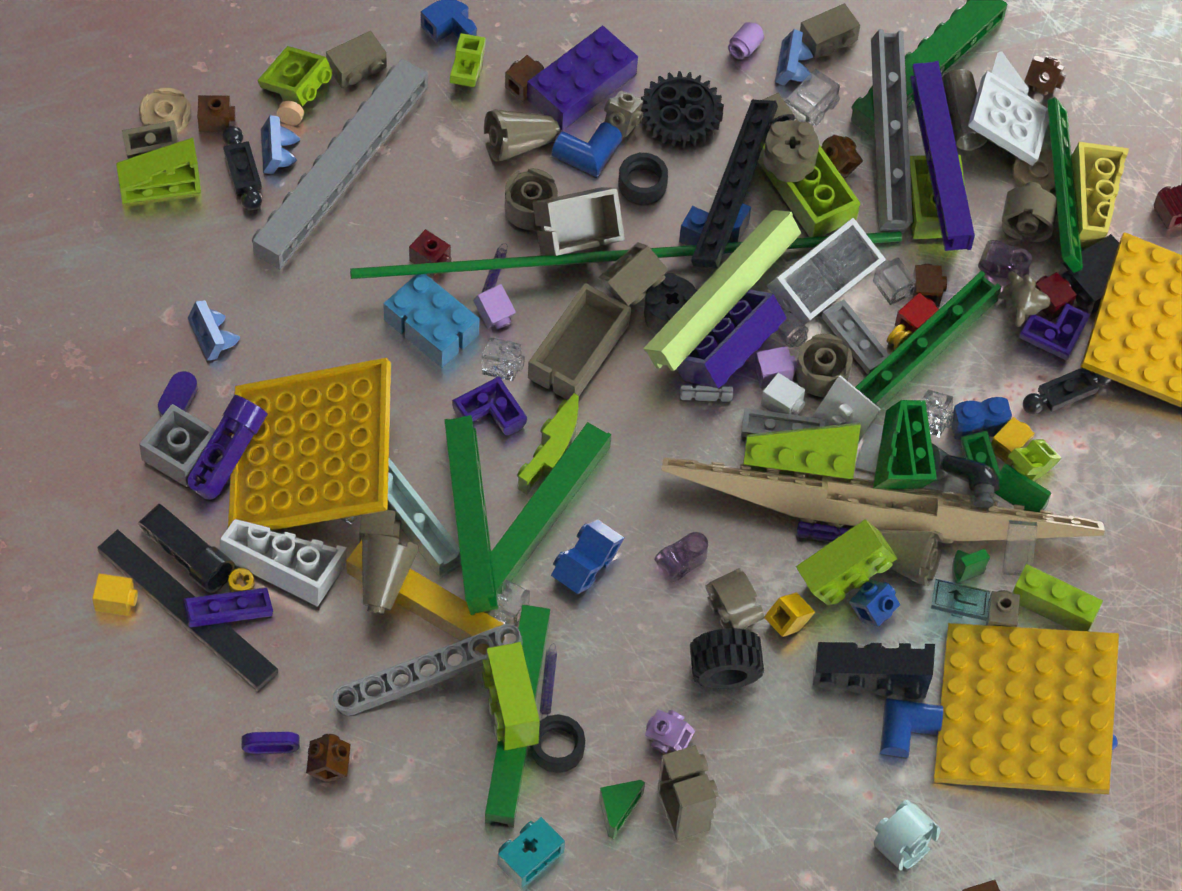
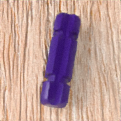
M801 521L798 523L797 536L801 538H808L810 536L814 540L832 542L850 529L840 527L839 530L834 526L815 523L813 526L810 523Z

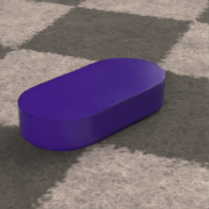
M182 371L171 377L158 402V411L161 417L172 404L185 412L187 411L198 388L197 380L193 374Z
M252 732L243 735L241 738L242 750L251 754L292 753L300 747V736L293 732Z

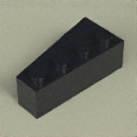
M818 642L815 653L813 685H819L824 689L844 688L854 693H861L863 691L876 692L880 696L901 695L911 700L926 698L933 677L935 644H925L924 649H911V643H899L898 648H885L882 646V643H870L863 648H858V645L854 642Z

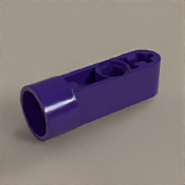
M234 395L222 415V420L188 476L189 487L204 499L210 500L217 497L268 413L249 400ZM222 456L221 460L216 463L217 458Z

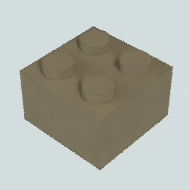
M637 242L598 278L618 301L629 306L631 303L636 305L646 295L644 291L651 285L653 287L659 285L666 276L664 274L668 269L648 245Z

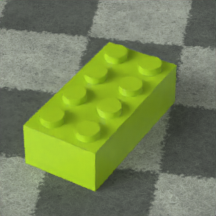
M764 144L758 163L809 237H821L840 228L852 218L857 220L860 201L820 145L814 170L801 181L785 182L775 178V174L770 170L768 172L765 168L763 161Z

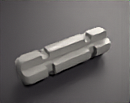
M682 384L680 387V398L682 400L695 398L697 401H717V399H721V401L730 402L733 399V387L723 385L722 388L718 389L696 384V387H692V384Z

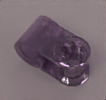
M997 240L987 241L978 267L988 275H995L1008 279V272L1012 271L1015 273V270H1018L1017 275L1023 279L1025 275H1029L1032 256L1025 249L1010 246Z
M689 533L674 544L662 549L655 556L654 560L657 564H661L669 574L668 579L671 582H676L706 561L708 540L702 533ZM697 546L702 550L693 552L689 548Z

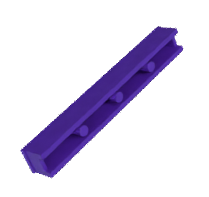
M939 62L916 63L912 66L914 76H910V82L945 251L971 250L975 233Z

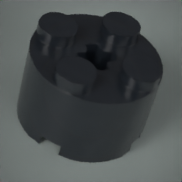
M674 273L665 274V279L656 287L651 285L646 291L644 305L645 322L647 327L655 334L698 291L691 282Z

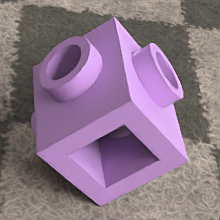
M658 709L656 714L647 723L645 736L652 741L651 746L667 753L668 750L674 752L687 748L695 730L687 722L683 721L685 717L673 710L665 713Z

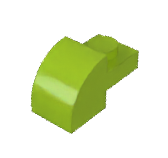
M460 34L449 83L475 87L482 69L486 43L485 37Z
M1044 439L1032 440L1026 448H1015L1008 455L1013 461V467L1033 481L1041 478L1061 460V457Z

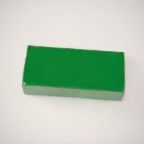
M983 431L960 437L964 457L990 466L997 473L999 480H1002L988 432Z
M1007 464L1002 467L1000 471L1002 480H1000L999 490L994 492L996 495L1012 505L1024 506V511L1040 513L1041 510L1047 507L1052 494L1049 490Z

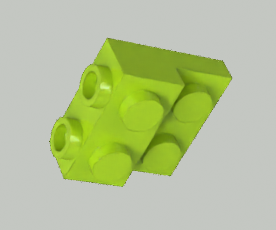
M287 46L257 81L261 88L279 93L283 101H293L303 107L307 101L315 99L317 89L323 83L326 84L330 81L333 71L325 56Z

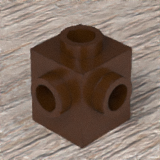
M1035 56L1032 59L1024 82L1034 86L1033 90L1043 95H1048V92L1054 93L1056 88H1062L1066 78V74L1062 73L1064 66L1059 65L1060 61L1053 57L1046 56L1043 59ZM1044 72L1049 75V79L1044 76Z
M833 135L822 143V149L843 178H847L863 162V159L856 151V144L847 136Z
M324 734L320 738L311 740L308 748L306 773L327 783L346 777L351 744L341 740L335 734Z

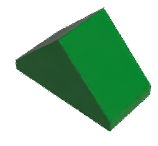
M636 780L600 787L599 801L610 838L614 839L643 796L644 781Z

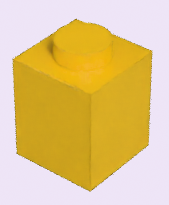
M1013 417L993 437L991 445L995 456L1007 465L1012 466L1013 461L1008 455L1015 448H1026L1033 440L1035 433L1026 423L1020 422Z
M98 573L92 597L95 611L128 616L130 607L136 605L138 590L134 589L132 578Z
M795 592L779 597L764 618L784 637L801 631L815 611Z

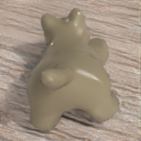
M1010 271L1007 277L1011 283L1004 287L1003 291L997 296V299H1004L1005 308L1007 309L1013 305L1015 306L1016 326L1021 327L1025 321V316L1036 315L1042 309L1049 307L1050 298L1035 287L1036 281L1032 277L1025 275L1022 279L1019 275Z

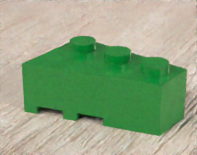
M900 400L886 410L873 489H922L937 480L925 400Z

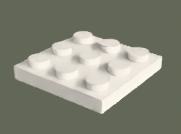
M987 71L981 78L968 127L993 141L999 147L1014 154L1020 160L1033 166L1038 161L1049 120L1048 108Z

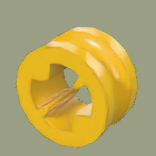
M903 324L894 328L886 340L888 344H894L893 348L895 350L913 334L910 330L905 331L906 327Z
M238 568L229 575L228 582L231 592L254 589V577L249 570ZM241 578L243 581H246V585L242 587L240 584H237V579Z

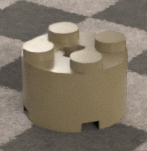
M793 120L774 123L767 134L763 157L764 165L768 172L770 170L775 174V178L785 182L801 181L807 174L812 172L815 168L819 148V140L814 127L810 123Z
M530 168L522 173L520 171L514 173L508 179L505 186V216L507 220L522 229L533 232L542 230L541 226H536L533 202L558 197V189L553 177L547 172L536 168Z
M1028 182L1025 186L1016 187L1008 191L1002 215L1003 231L1010 237L1023 241V237L1032 238L1031 242L1047 240L1052 236L1057 215L1056 196L1041 189V185L1035 182Z
M817 334L801 345L795 376L799 386L805 389V393L825 397L838 376L841 375L848 381L852 365V352L849 347L847 348L842 343L843 340L831 334Z
M740 568L705 585L709 595L707 597L708 603L714 613L719 612L722 618L720 624L723 629H744L764 619L761 605L755 606L757 603L755 599L757 597L756 592L748 577Z

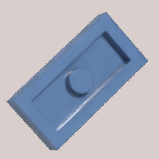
M793 29L782 40L775 78L776 83L784 86L790 79L797 82L814 80L810 71L798 62V60L813 58L810 49L802 42L803 32Z
M270 115L261 128L263 173L274 174L278 167H287L297 161L293 154L281 148V146L297 143L301 139L291 130L280 126V117Z
M205 300L195 301L188 316L189 323L207 361L216 360L221 350L234 346L239 341L240 336L229 331L219 330L218 326L224 322L225 315L216 310L209 309Z

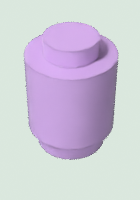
M744 23L730 39V44L728 45L729 52L740 60L749 57L764 40L762 28L756 23Z

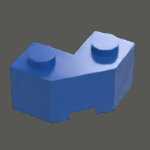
M742 203L728 243L739 242L749 225L751 206ZM692 205L681 224L679 243L686 246L697 245L708 217V212Z
M599 520L589 524L585 523L577 534L579 540L575 547L565 552H560L553 562L555 568L551 576L577 594L591 587L596 580L595 575L602 566L606 568L611 563L625 538Z

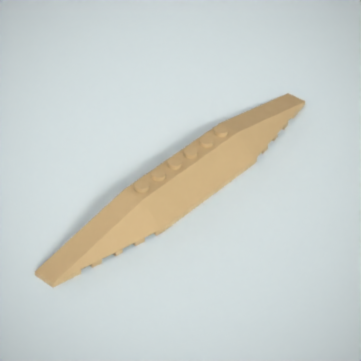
M663 458L661 469L664 472L793 517H798L803 522L815 523L818 520L825 521L828 525L834 527H843L844 524L856 526L866 519L875 528L881 530L940 532L943 535V543H953L954 541L1104 536L1105 532L1103 522L1070 515H1067V517L1053 515L1054 512L1041 510L1040 513L1024 511V506L1016 504L1014 509L997 506V500H994V505L990 508H979L973 505V501H970L971 495L928 488L873 489V480L860 478L847 479L793 471V474L779 473L780 469L767 467L766 472L752 471L750 465L740 464L739 469L725 467V464L720 462L705 464L699 463L698 460Z

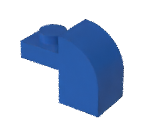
M439 0L421 11V27L436 43L451 33L458 39L461 33L477 35L475 23L468 19L469 7L458 0Z

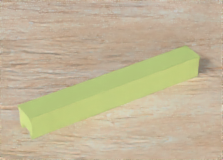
M772 210L643 348L656 368L660 369L663 365H668L671 371H675L799 237L801 231L792 216V212Z

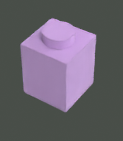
M502 284L478 294L473 300L487 329L493 326L500 329L510 324V318L516 313Z
M788 346L756 352L754 367L760 388H766L777 373L782 374L791 381L793 380L797 362L795 356H790Z

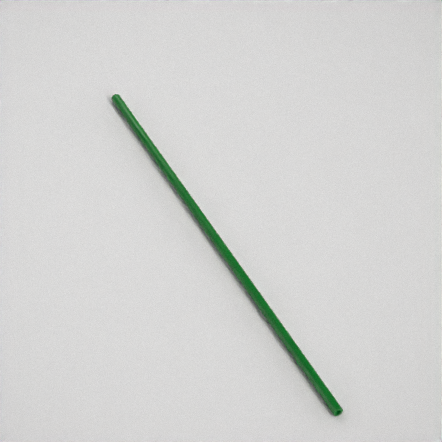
M901 231L866 233L873 243L902 241ZM828 236L797 238L787 249L814 248ZM742 242L727 243L724 254L733 253ZM697 245L650 249L658 258L693 256ZM628 250L350 268L351 279L610 262L617 261Z

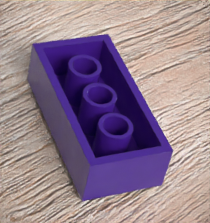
M602 25L530 79L527 83V100L544 115L552 116L558 122L559 129L563 131L637 74L638 56Z
M750 289L676 368L683 381L718 389L728 381V378L738 368L742 367L745 361L787 319L774 294Z

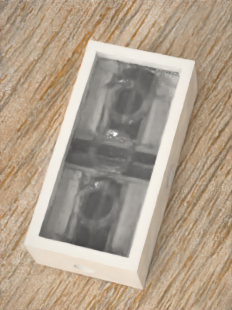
M852 218L766 286L774 294L795 324L801 327L886 259L856 220Z

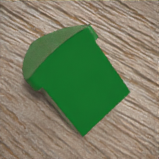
M985 548L971 554L957 550L952 565V572L956 583L967 581L985 572L990 559Z

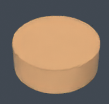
M283 101L280 103L276 114L277 117H280L281 122L294 126L301 123L304 110L296 102Z

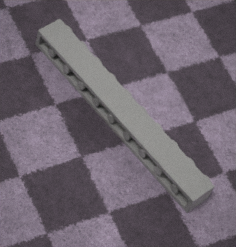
M401 59L396 66L393 65L389 69L384 81L374 87L371 97L360 104L357 114L352 119L346 121L339 136L333 137L325 153L315 159L311 170L300 177L298 186L293 192H288L277 211L274 210L269 215L266 225L255 232L252 238L255 256L278 269L284 266L428 88V72L404 59Z

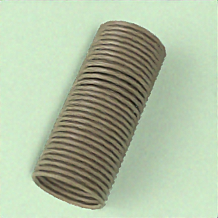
M966 69L949 71L942 77L956 147L962 150L979 148L986 143L988 138L968 127L977 95L973 74Z

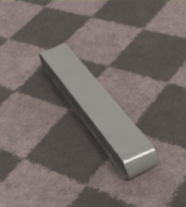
M503 624L342 685L333 693V703L343 715L352 716L479 668L482 666V660L486 659V654L481 656L475 654L474 651L477 645L484 643L489 645L490 648L504 645L501 643V640L508 633L516 635L514 643L521 642L522 645L521 633L516 626ZM460 654L463 657L460 664L456 666L448 664V658L451 655ZM426 664H433L435 666V671L430 676H423L421 674V669ZM399 674L408 676V682L403 686L394 685V679ZM378 684L381 686V692L377 696L371 697L367 695V690L371 685ZM353 695L354 702L349 707L340 705L343 696Z

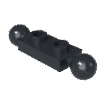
M229 126L223 132V140L228 145L224 146L223 150L236 195L243 193L241 202L246 209L256 210L262 204V196L257 191L262 189L252 150L249 141L242 142L244 138L242 130L237 126Z
M1079 368L1039 385V394L1030 393L1025 396L1023 408L1027 413L1035 415L1043 410L1044 405H1047L1049 410L1053 412L1097 393L1099 390L1098 384H1109L1112 379L1094 372L1090 373L1085 368Z

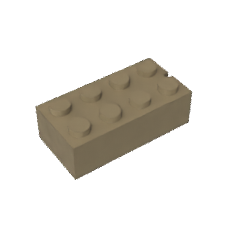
M584 283L529 360L528 379L547 389L553 386V392L567 400L573 393L580 396L629 326L631 307Z

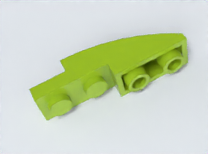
M573 393L568 401L564 399L560 403L556 411L557 414L552 420L549 418L545 421L540 431L542 433V441L534 452V458L529 464H523L518 471V489L526 495L542 476H548L574 441L579 396Z

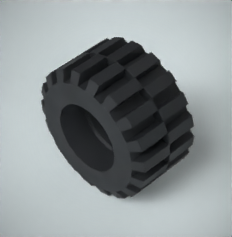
M738 628L717 629L701 634L690 643L692 675L694 682L700 686L712 689H734L754 683L763 676L764 665L761 639L755 632Z

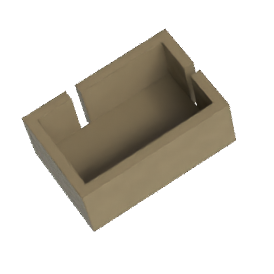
M600 187L533 202L536 226H541L542 229L537 231L541 255L557 256L625 240L617 188Z
M696 745L664 754L661 760L657 791L677 841L709 831L711 820L714 819L713 810L716 808L715 800L718 797V789L715 781H709L708 775L705 774V771H708V764L704 754H699Z

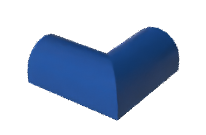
M603 122L587 143L562 131L554 143L552 156L597 178L621 143L622 133L617 127Z
M887 698L884 706L880 754L908 758L911 732L938 736V731H941L943 706Z

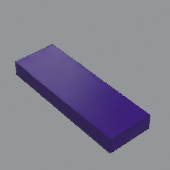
M267 588L185 598L183 600L189 628L273 615V608Z

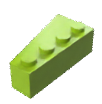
M850 423L748 434L743 464L853 479L861 424Z

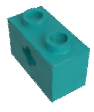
M540 817L535 822H528L521 829L520 835L515 840H507L499 848L497 865L522 889L564 852L565 840Z

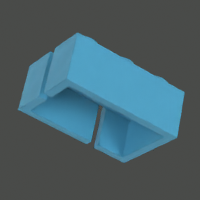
M426 274L415 275L383 303L384 321L400 334L405 332V338L441 368L459 354V347L463 350L479 335L480 318Z

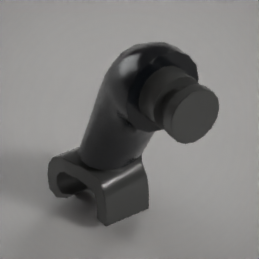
M932 444L937 480L945 478L948 474L968 482L970 490L974 491V496L976 497L973 500L974 506L979 508L992 507L994 505V500L992 499L994 492L1000 488V480L995 470L978 461L949 455Z

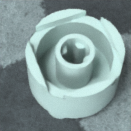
M905 800L898 806L896 813L890 819L885 817L877 824L875 831L878 834L874 840V846L899 870H902L903 866L909 869L928 853L930 848L927 844L931 838L935 842L937 841L941 828L916 804Z

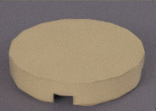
M158 88L154 90V93L143 97L139 105L140 120L143 126L174 120L177 131L180 132L188 125L191 119V104L179 90Z
M1041 148L1038 161L1033 166L1016 157L1012 171L1013 179L1019 187L1025 186L1028 182H1035L1041 185V189L1050 193L1056 191L1052 151Z

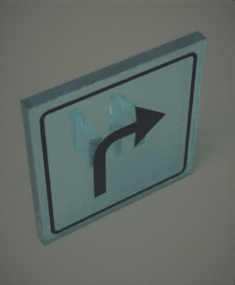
M935 579L931 609L952 613L951 616L962 618L966 616L986 621L990 591Z

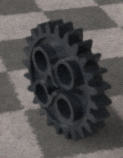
M678 71L677 77H673L669 72L666 80L658 76V83L651 81L650 88H645L644 96H641V100H643L641 108L643 117L641 122L646 123V131L653 130V138L661 135L662 143H665L668 139L672 140V146H675L677 141H681L682 147L686 146V141H690L693 146H696V139L704 143L706 135L713 137L714 130H719L720 122L723 119L724 104L721 103L722 96L717 95V87L710 88L709 80L702 83L701 75L693 79L691 72L686 77L682 76L681 71Z

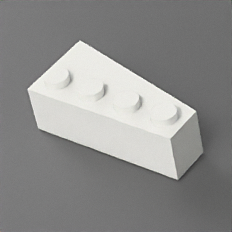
M234 519L220 539V551L229 557L236 566L249 570L253 575L317 607L344 569L347 547L337 545L335 548L323 545L324 541L312 539V541L296 538V534L272 532L268 527Z

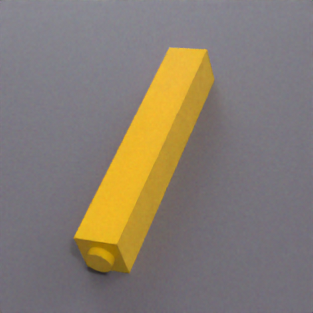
M362 540L346 560L347 574L361 582ZM411 568L395 600L399 605L460 641L503 625L502 622L485 612L471 615L465 600ZM505 636L502 637L501 643H503ZM482 643L477 645L475 650L485 655L487 648L490 647Z

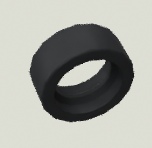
M639 152L628 156L622 162L619 168L618 187L622 195L629 201L637 204H649L656 202L664 195L668 184V168L665 162L658 156ZM637 169H647L653 171L659 177V181L654 186L642 188L633 185L628 180V175Z
M557 714L545 717L540 720L539 743L530 745L533 759L538 766L546 771L561 773L571 770L583 758L586 741L584 730L577 721L569 716ZM552 730L566 731L574 738V750L566 757L557 758L549 756L542 750V737L545 733Z

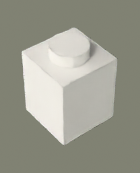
M777 373L763 391L761 405L771 412L798 415L806 403L803 401L805 389L782 374Z

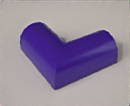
M1066 303L1056 324L1040 316L1029 315L1019 338L1064 360H1068L1090 314Z
M499 376L452 400V406L457 418L471 415L474 422L490 413L504 435H512L518 432L527 423L526 414Z

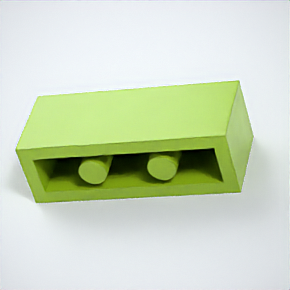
M1028 564L1025 565L1012 594L1020 595V606L1072 631H1089L1103 600Z

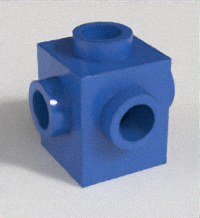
M872 579L863 584L860 590L849 600L861 622L877 627L889 619L892 613L900 606L895 596L896 592L889 583Z

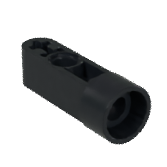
M157 504L138 522L142 531L188 570L189 576L207 592L211 593L220 589L228 581L231 572L234 571L235 564L217 547L208 545L163 505Z

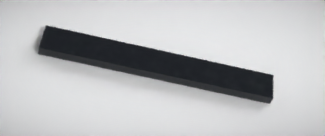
M751 100L692 256L691 262L695 267L718 268L776 114L778 105L775 100Z
M118 529L97 547L101 555L126 577L132 578L134 584L254 689L259 691L278 673L276 666L226 623L189 628L183 600L195 596Z

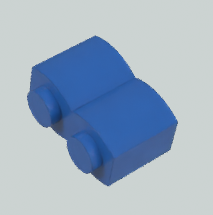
M992 397L982 402L964 401L955 405L950 420L954 438L961 440L960 437L987 431L989 437H994L1011 420L1012 413L1008 399Z

